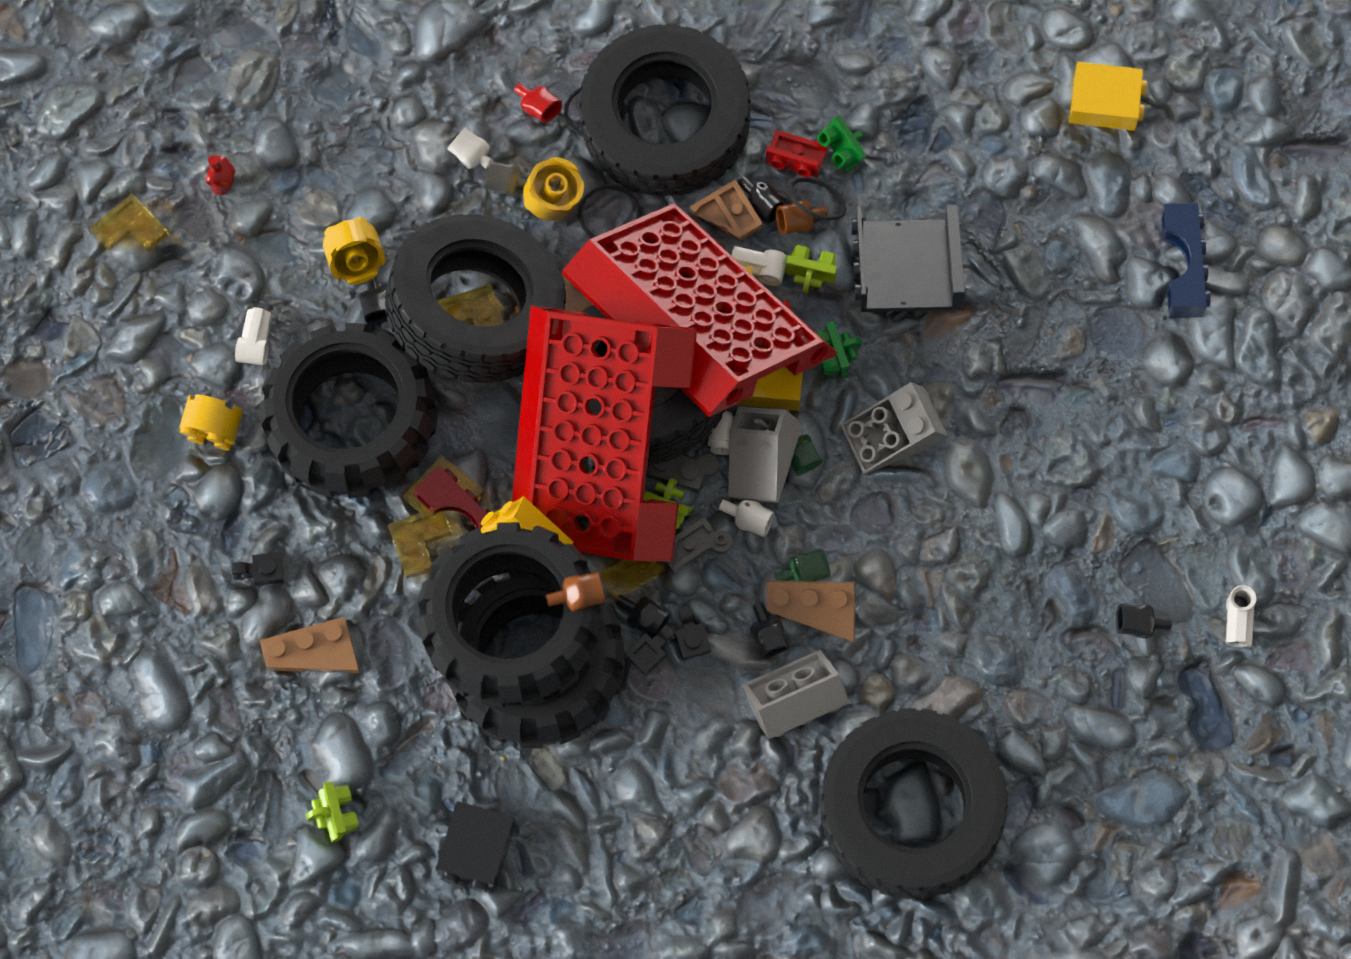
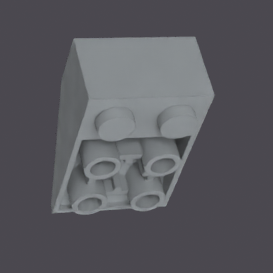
M912 382L840 425L863 474H868L924 451L948 436L925 388Z
M738 407L730 431L728 497L730 499L779 502L802 428V424L787 410Z

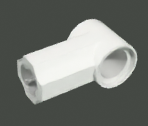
M734 247L731 256L743 267L750 266L753 276L757 277L761 283L769 286L781 285L786 269V254L777 250H766L763 253Z
M255 307L247 310L242 337L238 338L236 344V362L263 366L266 364L269 352L267 340L272 321L271 312Z
M1245 585L1235 587L1226 602V644L1232 647L1252 646L1256 594L1253 589ZM1234 597H1244L1248 602V606H1238L1234 601Z

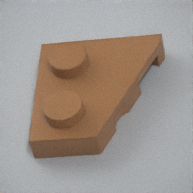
M736 179L690 206L693 214L739 241L764 228L763 223Z

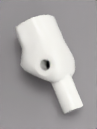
M466 127L447 148L469 169H473L479 164L486 169L489 160H491L487 156L490 149L489 144L482 138L474 135Z
M723 499L719 506V510L735 517V524L741 530L766 537L771 528L774 512L764 508L758 501L744 500L739 505Z

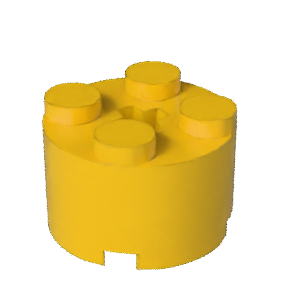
M559 157L550 158L538 163L533 168L524 185L523 197L525 207L540 219L556 222L564 220L573 212L584 192V181L578 172V168L572 162Z
M357 217L353 220H346L325 230L323 249L331 273L337 280H347L348 284L365 283L378 274L377 270L381 265L384 266L385 254L377 231L365 218Z
M195 394L194 398L192 395H189L179 426L180 433L188 436L187 440L190 442L204 444V440L214 442V447L230 451L231 446L235 444L244 410L236 405L231 410L225 405L226 401L214 397Z

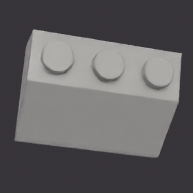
M821 650L741 685L748 703L768 739L782 736L797 726L809 724L815 718L826 713L835 712L842 706L849 704L839 673Z

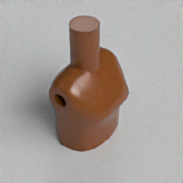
M808 200L799 201L808 210L828 216L826 206L811 208ZM794 202L778 206L775 211L777 227L782 235L811 231L813 229V220L819 219L804 212Z
M598 572L568 577L563 582V591L546 595L549 606L566 602L569 609L573 612L605 603Z

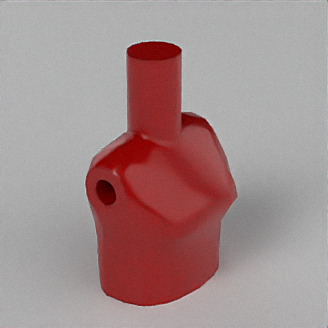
M519 83L514 89L515 93L523 98L520 102L521 108L527 114L538 118L543 123L553 120L562 109V101L552 95L544 86L530 90Z
M211 155L208 158L210 169L205 180L214 194L224 195L233 186L236 171L228 158L222 155Z

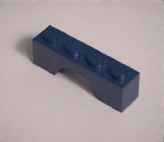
M1198 203L1164 204L1161 213L1163 241L1177 247L1183 253L1187 262L1186 272L1182 276L1170 281L1167 290L1169 318L1203 317L1206 307H1210L1211 302L1210 291L1205 290V281H1208V265L1203 264V256L1206 255V240L1201 239L1200 231L1204 229V214L1199 213Z

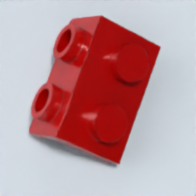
M776 129L771 144L766 149L765 162L776 169L795 171L802 177L812 176L818 178L828 152V147L821 146L817 141Z

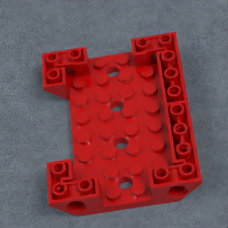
M675 203L589 239L562 270V275L608 319L633 323L646 321L697 329L691 388L680 389L709 417L752 397L757 380L783 367H786L795 376L837 354L833 347L798 315L779 301L725 250L722 244Z
M532 305L530 309L512 502L525 497L573 541V545L579 552L631 561H673L679 503L656 499L644 501L655 387L691 388L697 329L646 321L633 323L591 317L583 312ZM599 340L604 341L608 348L604 357L599 356L595 350V345ZM593 398L597 399L602 406L601 412L598 415L593 414L589 408V403ZM587 456L591 457L596 464L595 470L592 473L586 471L583 465V461ZM580 514L586 515L590 521L587 530L581 529L578 525L577 520Z

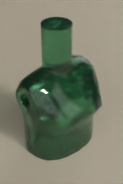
M807 434L799 436L790 464L797 476L812 471L823 462L816 451L811 437Z
M822 548L790 557V568L774 573L776 581H789L792 579L795 581H818L831 577L830 566Z

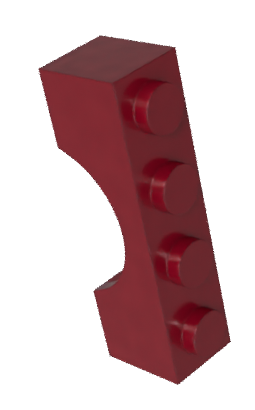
M438 466L414 489L413 496L432 515L443 511H455L469 518L476 529L482 528L481 521L491 512L489 509L484 511L477 504L479 500L469 489L464 491L456 483L458 478L448 468L443 470Z

